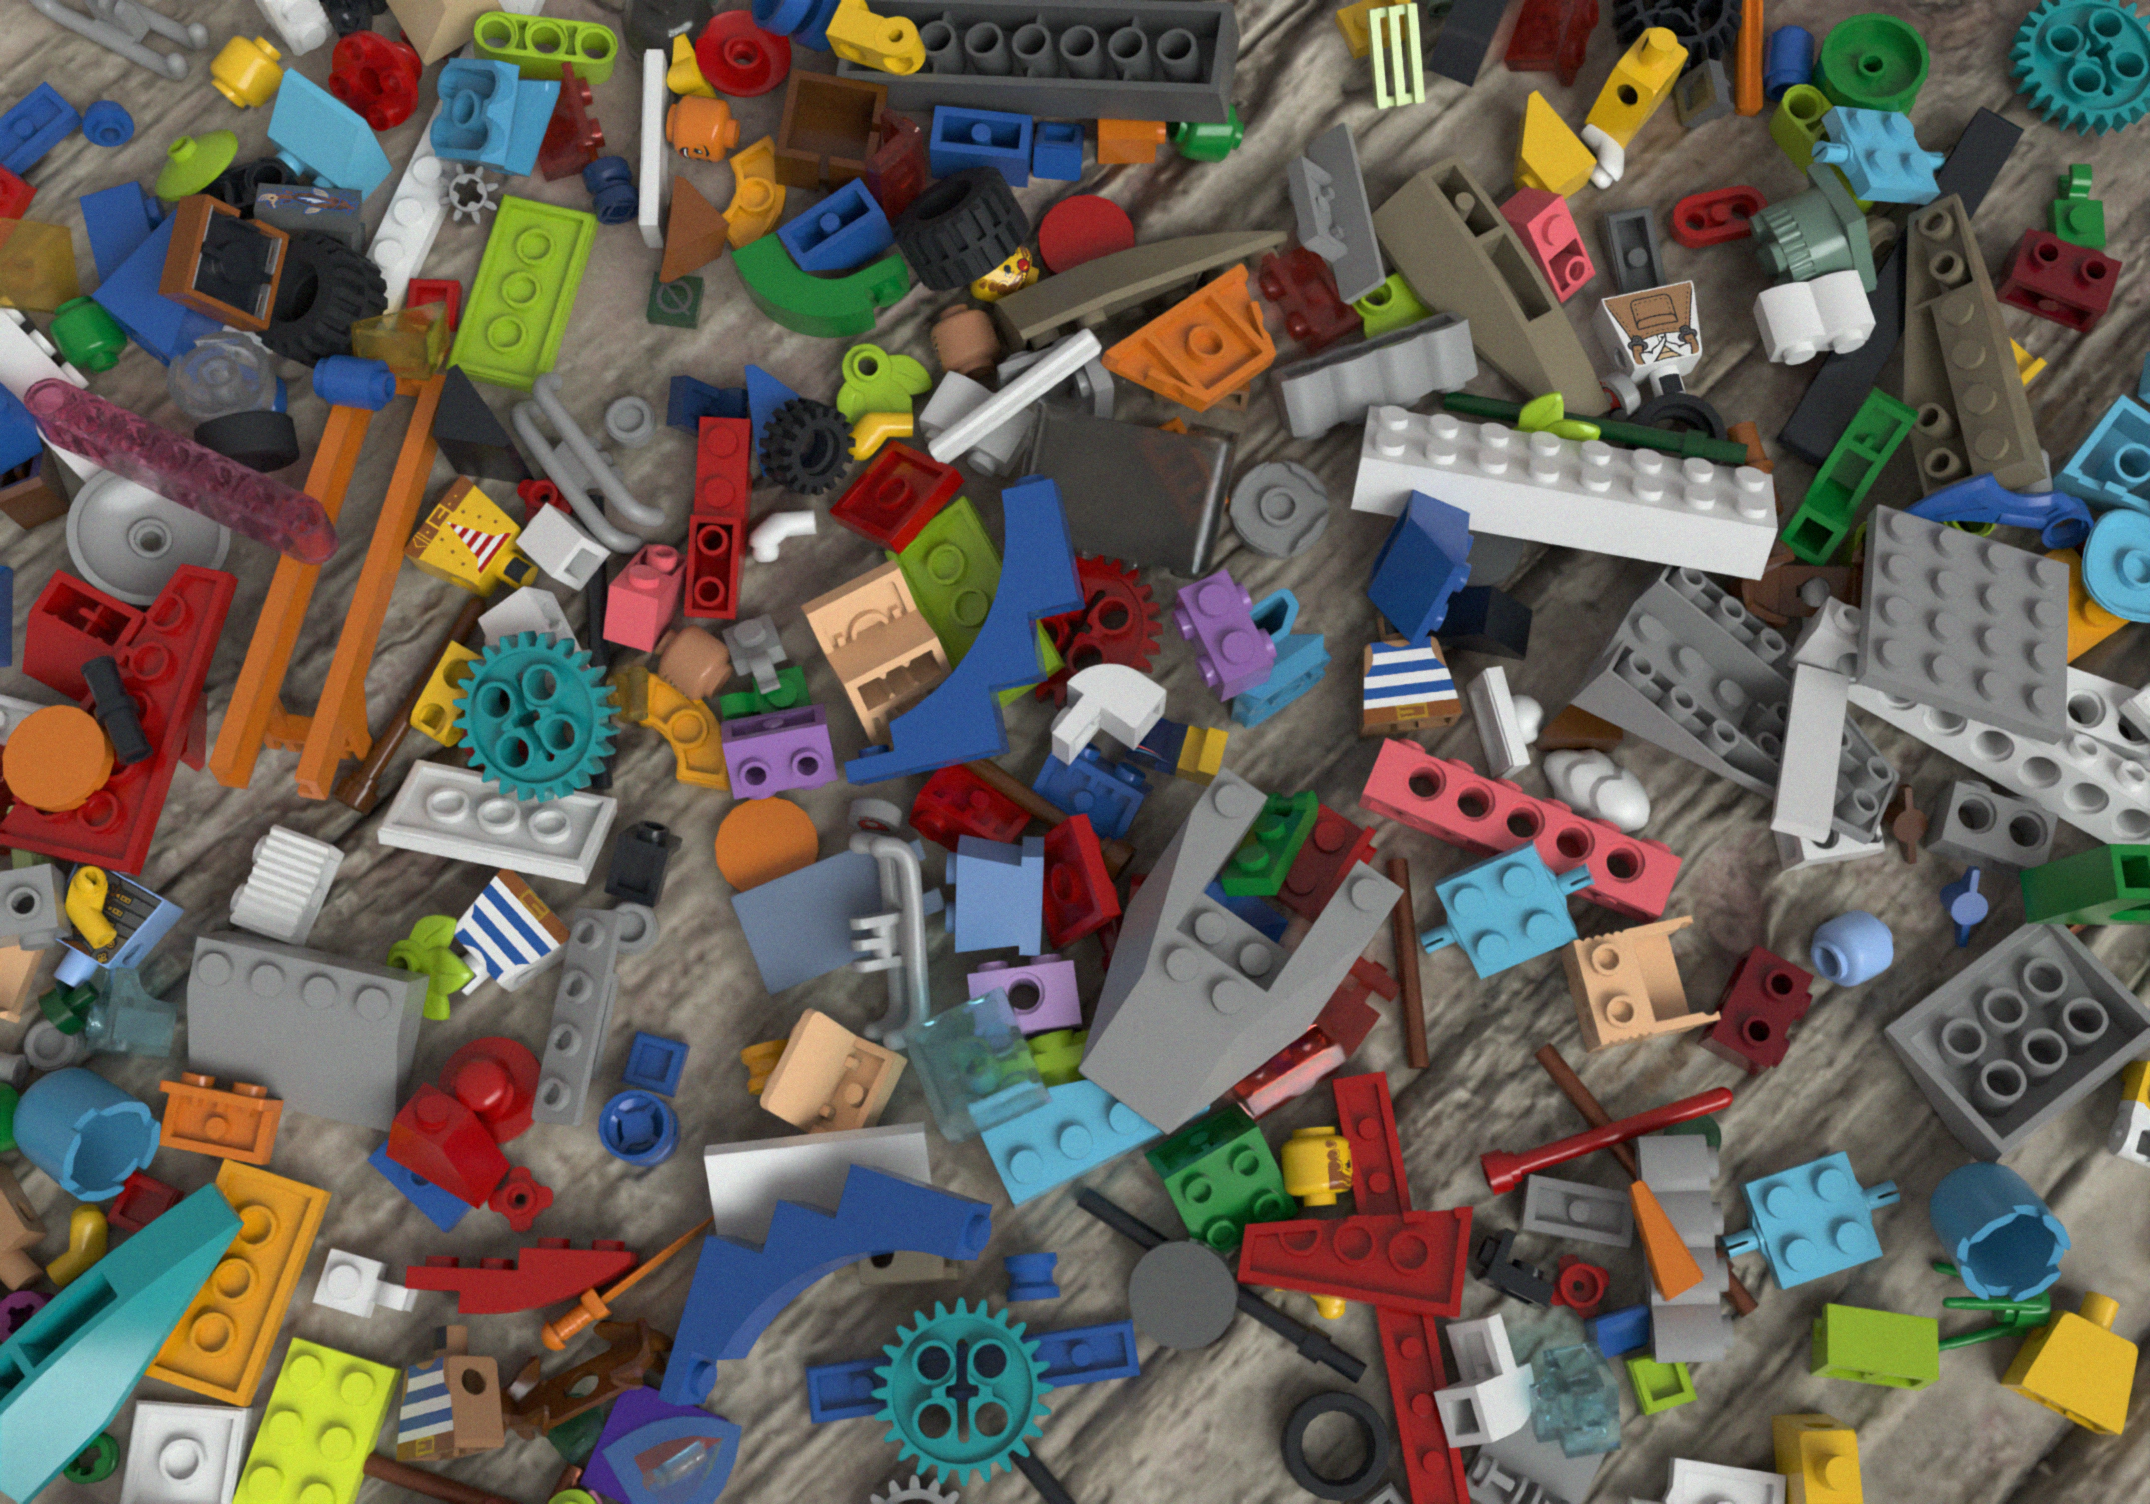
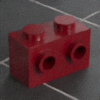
M2027 228L2009 249L1994 292L1997 301L2085 334L2106 313L2123 262L2106 257L2099 250L2082 248L2060 240L2053 233Z
M1758 945L1751 947L1741 953L1711 1013L1719 1011L1721 1019L1705 1026L1697 1045L1752 1075L1768 1070L1770 1066L1773 1068L1778 1067L1790 1046V1040L1785 1038V1035L1792 1021L1799 1022L1811 1004L1813 994L1807 992L1814 975Z

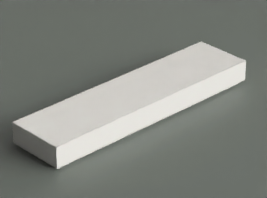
M646 49V53H644L638 224L648 248H663L667 215L669 143L666 138V124L670 109V88L666 80L669 67L663 49Z
M1800 663L1797 664L1791 682L1770 829L1821 843L1826 842L1831 832L1850 676Z

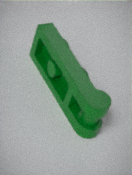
M1313 790L1296 791L1293 797H1283L1280 792L1263 793L1268 796L1266 803L1248 830L1221 878L1227 897L1269 896L1277 894L1317 819L1318 799Z

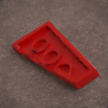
M1473 1206L1428 1212L1426 1210L1405 1211L1402 1214L1370 1216L1369 1214L1328 1220L1305 1219L1246 1224L1237 1281L1244 1284L1459 1320Z

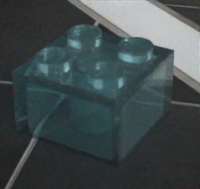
M1002 986L900 1031L938 1128L952 1146L1053 1102L1015 1008Z

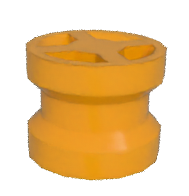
M789 1039L764 1042L740 1051L742 1063L749 1067L750 1079L746 1083L749 1095L763 1094L766 1080L775 1070Z

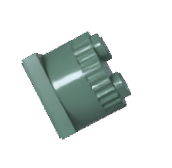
M1815 162L1805 167L1809 183L1808 189L1766 207L1747 219L1753 237L1757 243L1761 242L1763 247L1755 251L1758 264L1766 278L1775 275L1777 278L1774 280L1775 287L1794 282H1809L1821 276L1840 271L1858 270L1865 293L1876 289L1877 279L1866 218L1827 163Z

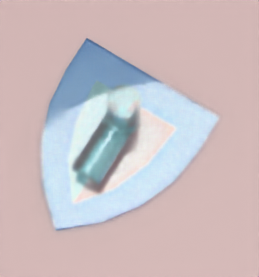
M680 1416L645 1425L625 1435L602 1450L632 1504H713L723 1491L736 1462L742 1426L713 1417Z

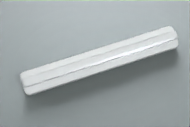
M1088 328L1081 330L931 440L928 445L931 455L937 462L946 464L951 462L1099 354L1102 347L1096 336Z

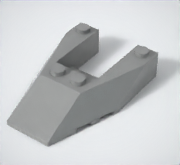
M1224 766L1191 810L1126 909L1078 1069L1081 1075L1167 1136L1306 1033L1404 892L1402 888L1358 859L1293 955L1207 896L1204 892L1257 819L1268 796Z

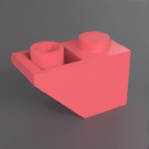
M1524 186L1498 208L1534 260L1559 303L1566 301L1596 275L1562 194Z
M646 543L609 585L603 639L652 653L670 630L686 586L688 555L678 553L676 549L668 545H650Z

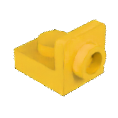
M1364 0L1336 11L1335 23L1354 60L1370 54L1366 9L1411 3V0ZM1404 14L1399 15L1401 42L1406 39ZM1387 17L1380 18L1383 49L1390 46Z

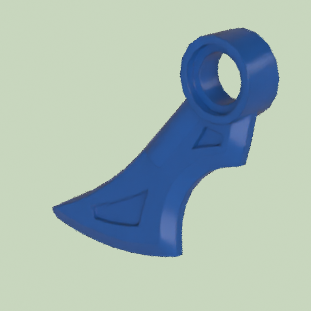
M1992 472L1948 486L1902 510V512L1933 522L1976 521L2037 529L2044 545L2052 549H2066L2082 543L2088 538L2092 527H2094V521L2087 505L2081 498L2068 496L2060 489L2037 494L2014 493L1999 485ZM2076 518L2074 521L2065 526L2052 528L2055 524L2063 520Z

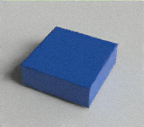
M637 1031L621 1083L675 1098L690 1046Z

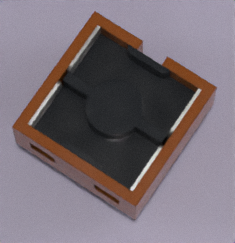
M208 194L181 196L157 294L241 332L267 331L290 235L259 219L242 220L239 218L240 210Z

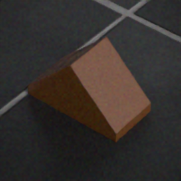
M676 175L667 208L659 281L670 283L720 258L730 226L726 219L685 177Z

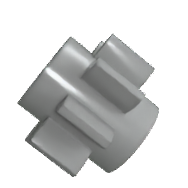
M458 163L456 164L458 176L453 181L446 177H440L439 179L443 186L449 188V196L440 198L438 200L439 205L447 206L453 204L456 208L453 214V221L456 223L462 219L463 214L472 215L477 225H481L479 212L484 208L489 211H497V206L488 200V193L498 190V184L489 183L485 185L481 178L484 175V167L481 165L473 175L465 174L464 168ZM470 182L476 183L477 194L482 197V200L479 204L471 201L467 207L461 206V198L455 191L458 186L467 188Z

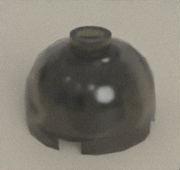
M625 0L622 5L621 30L629 53L636 62L638 59L644 64L646 49H663L670 69L673 58L674 38L685 33L695 52L696 39L703 38L710 26V19L715 16L710 0Z

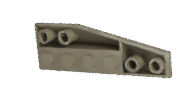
M1457 153L1418 172L1371 215L1379 247L1417 300L1434 315L1455 311L1468 319L1473 349L1530 400L1548 392L1560 391L1564 401V411L1601 417L1610 411L1611 406L1594 369L1544 276L1513 228Z
M1957 193L1908 214L1903 403L1919 412L1917 420L1909 430V435L1924 498L1953 484L1990 472L1993 473L1998 484L2009 491L2048 478L2024 385L2005 322L1961 198Z
M1285 230L1239 231L1181 237L1133 247L1085 262L995 301L993 316L1011 355L1021 351L1034 353L1049 348L1056 340L1067 335H1076L1086 328L1093 332L1099 340L1103 337L1102 331L1118 324L1121 329L1135 326L1148 317L1147 312L1164 305L1166 310L1171 309L1191 296V293L1205 287L1240 263L1246 269L1252 267L1253 272H1260L1273 266L1280 260L1279 255H1281L1288 237Z

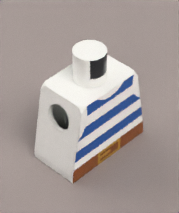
M502 868L456 924L454 936L469 951L461 960L474 973L473 978L460 989L467 996L490 975L500 986L512 992L566 957L571 930L514 870Z

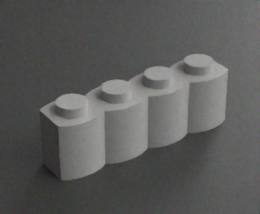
M1455 311L1427 317L1407 327L1377 334L1363 342L1332 349L1315 358L1285 365L1272 371L1270 376L1283 429L1292 437H1299L1301 440H1313L1326 435L1328 428L1339 422L1345 421L1346 424L1350 425L1366 422L1369 405L1376 407L1391 405L1408 408L1419 403V397L1428 394L1432 390H1436L1438 393L1458 391L1465 387L1466 381L1478 375L1468 319Z
M1705 1134L1634 1138L1637 1180L1641 1179V1181L1646 1182L1704 1274V1280L1667 1302L1662 1301L1660 1295L1657 1294L1643 1248L1647 1307L1650 1312L1649 1340L1652 1361L1655 1363L1725 1361V1349H1733L1734 1334L1730 1314L1721 1315L1720 1292H1728L1729 1276L1726 1259L1717 1258L1715 1250V1235H1723L1724 1233L1721 1202H1712L1710 1193V1179L1719 1178V1161L1716 1146H1707Z

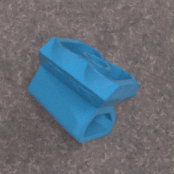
M449 58V63L442 69L437 84L439 97L443 101L442 110L436 116L430 130V142L435 150V157L443 161L470 165L477 168L481 165L484 167V170L503 175L530 177L560 93L561 81L518 78L519 65L497 60Z
M1286 588L1275 591L1254 605L1253 611L1249 612L1257 630L1265 628L1270 635L1277 657L1273 658L1274 664L1269 681L1238 694L1232 699L1233 710L1230 720L1241 723L1245 729L1256 727L1311 690L1326 675L1323 668L1332 660V657L1324 648V634L1290 635L1299 610V604L1293 593Z

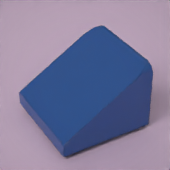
M1038 122L1034 143V177L1078 181L1081 177L1085 126L1080 124Z
M1643 1303L1632 1304L1585 1319L1586 1322L1583 1323L1597 1360H1605L1642 1348L1647 1345L1649 1339L1650 1312L1647 1305H1643Z

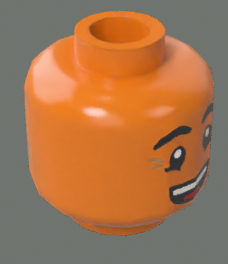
M688 94L681 98L679 104L673 103L667 117L666 138L668 143H673L675 151L683 158L717 163L724 159L728 148H737L740 138V120L733 119L732 110L727 101Z

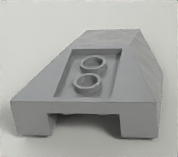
M1662 564L1637 588L1570 703L1774 801L1791 682L1795 671L1787 666L1793 647L1778 632L1770 629L1748 612L1737 599L1729 596L1704 576L1701 570ZM1847 711L1845 712L1831 829L1866 845L1874 838L1900 775Z

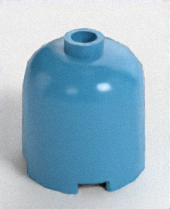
M67 1067L45 1074L31 1084L21 1096L14 1111L13 1137L22 1154L62 1188L81 1201H101L121 1193L125 1187L120 1183L128 1178L138 1166L143 1170L147 1169L160 1142L161 1125L157 1119L152 1117L149 1107L101 1075L86 1068Z
M1987 1161L1967 1163L1947 1174L1939 1182L1930 1199L1929 1218L1935 1234L1965 1286L1979 1298L1988 1300L1990 1299L1988 1295H2010L2014 1302L2023 1301L2042 1293L2060 1277L2061 1271L2057 1265L2064 1255V1248L2068 1251L2071 1247L2066 1229L2029 1183L2010 1167Z

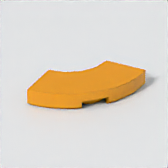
M769 134L729 159L730 167L736 178V193L729 208L722 216L730 224L726 241L734 251L776 232L783 217L787 198V186L776 184L774 160L776 145Z
M648 672L637 721L641 726L659 732L671 744L677 758L676 779L678 782L730 791L731 782L722 747L721 726L714 714L702 699L689 700L660 680L658 674Z

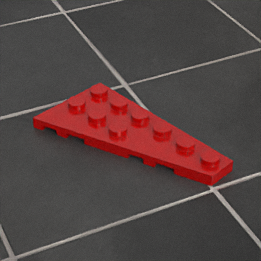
M182 563L146 612L147 622L131 645L128 647L123 644L114 657L128 694L136 697L140 706L137 716L147 740L153 748L154 753L152 756L133 765H124V763L120 765L113 746L114 763L107 782L100 791L95 789L90 796L85 798L88 800L86 803L75 809L61 812L41 810L25 803L14 795L11 800L16 802V804L0 825V847L86 866L94 865L100 869L136 877L140 876L239 581L229 572ZM89 691L78 708L95 718L93 711L97 706L91 691Z

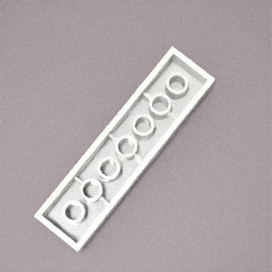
M1369 405L1351 509L1398 517L1414 489L1469 512V530L1761 580L1778 530L1772 474L1763 473L1753 467L1742 466L1732 468L1714 465L1701 458L1693 457L1685 460L1667 457L1649 449L1632 451L1610 447L1608 444L1597 440L1580 442L1562 439L1555 434L1544 431L1527 433L1510 430L1498 423H1485L1481 425L1463 422L1445 414L1428 416L1407 412L1401 407L1391 405L1384 407Z

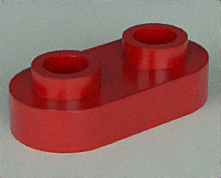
M1746 185L1688 196L1682 199L1672 212L1668 223L1669 232L1677 243L1687 248H1701L1752 236L1747 219L1768 207V204L1760 191ZM1732 213L1742 214L1745 220H1737L1733 217ZM1692 222L1696 224L1699 230L1689 228L1686 223Z

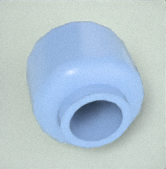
M1862 910L1848 911L1822 924L1814 932L1811 948V960L1819 974L1825 979L1844 987L1859 985L1884 972L1891 965L1894 954L1892 934L1889 928L1874 915Z

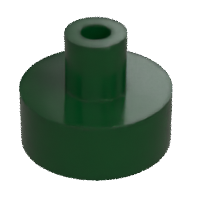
M58 980L38 995V1002L47 1019L60 1032L68 1036H74L93 1022V1013L89 1005L97 1000L100 994L97 988L89 981H84L74 988Z

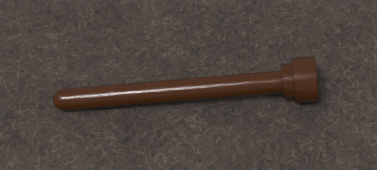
M473 597L467 602L359 771L352 770L348 778L342 776L332 791L331 796L349 808L365 816L369 815L379 799L376 792L380 786L376 782L412 728L410 718L418 699L450 642L453 640L464 647L479 623L478 618L486 613L487 604L485 600L480 597Z
M988 758L960 764L1052 829L1070 817L1069 814ZM1097 835L1110 881L1114 884L1132 862L1137 849L1120 837L1114 840L1109 836L1103 839Z

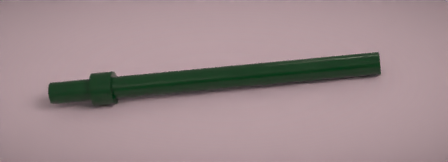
M1461 392L1446 393L1444 410L1519 423L1520 411L1526 404ZM1564 411L1563 419H1572L1598 425L1600 427L1599 438L1682 453V459L1693 457L1703 459L1705 457L1744 465L1748 450V444L1710 438L1706 431L1688 428L1686 433L1566 411Z

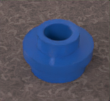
M102 100L91 104L87 108L82 119V129L85 137L90 142L103 147H115L124 144L132 137L134 123L131 115L120 104L114 101Z

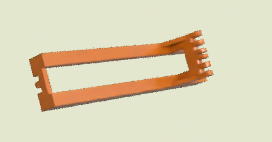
M390 370L396 379L395 394L418 397L315 716L309 717L288 714L278 695L374 413L372 410L333 405L208 765L220 786L247 789L263 741L268 749L280 750L284 743L289 752L300 753L303 749L294 777L295 781L300 783L297 791L299 796L327 800L339 759L351 760L355 753L358 761L365 762L374 748V742L368 732L364 680L405 555L403 550L408 545L439 446L432 437L446 375L413 371L411 378L405 379L401 370Z

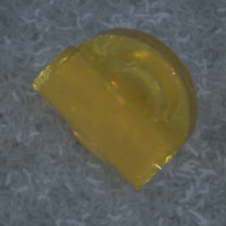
M634 666L629 668L626 673L611 675L607 679L606 685H615L617 689L606 697L607 704L621 707V711L612 716L624 724L647 719L648 669L642 666Z

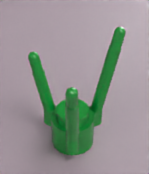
M1934 1263L1933 1269L1936 1272L1960 1278L1952 1264ZM2045 1289L2042 1293L2018 1302H2014L2010 1295L1991 1296L1988 1300L1979 1297H1945L1942 1300L1945 1308L1992 1310L1995 1320L2003 1322V1325L1938 1340L1939 1352L2003 1337H2025L2027 1328H2043L2047 1326L2051 1315V1303L2047 1290Z

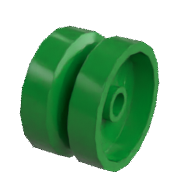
M1879 13L1851 16L1835 25L1825 38L1817 63L1813 67L1812 83L1810 86L1819 90L1833 107L1840 106L1904 113L1907 118L1915 104L1916 96L1921 91L1928 75L1930 56L1926 42L1913 26L1895 16Z

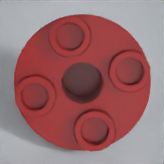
M368 30L354 31L338 41L332 54L333 72L328 77L329 87L333 94L339 99L345 100L356 114L364 118L377 131H386L410 119L418 105L417 83L422 77V64L414 49L404 42H391L384 36Z
M503 1037L480 1038L462 1046L449 1058L440 1074L437 1089L473 1110L497 1146H500L522 1136L536 1122L532 1120L531 1114L542 1065L529 1049L514 1040Z

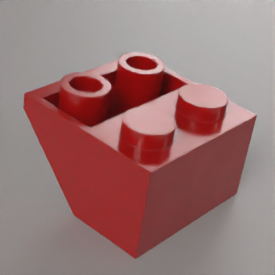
M57 569L29 611L22 672L81 703L90 691L87 681L80 670L82 665L101 656L115 657L123 644L129 647L147 622L145 613Z

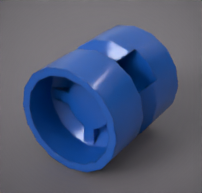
M627 1090L615 1095L605 1105L599 1117L598 1132L603 1146L613 1156L637 1167H653L665 1162L675 1153L681 1140V1124L677 1113L666 1102L644 1090Z

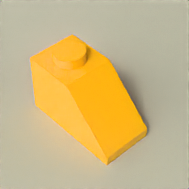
M1535 90L1529 94L1520 117L1512 180L1515 182L1517 192L1525 186L1562 194L1565 200L1587 185L1597 160L1540 93Z

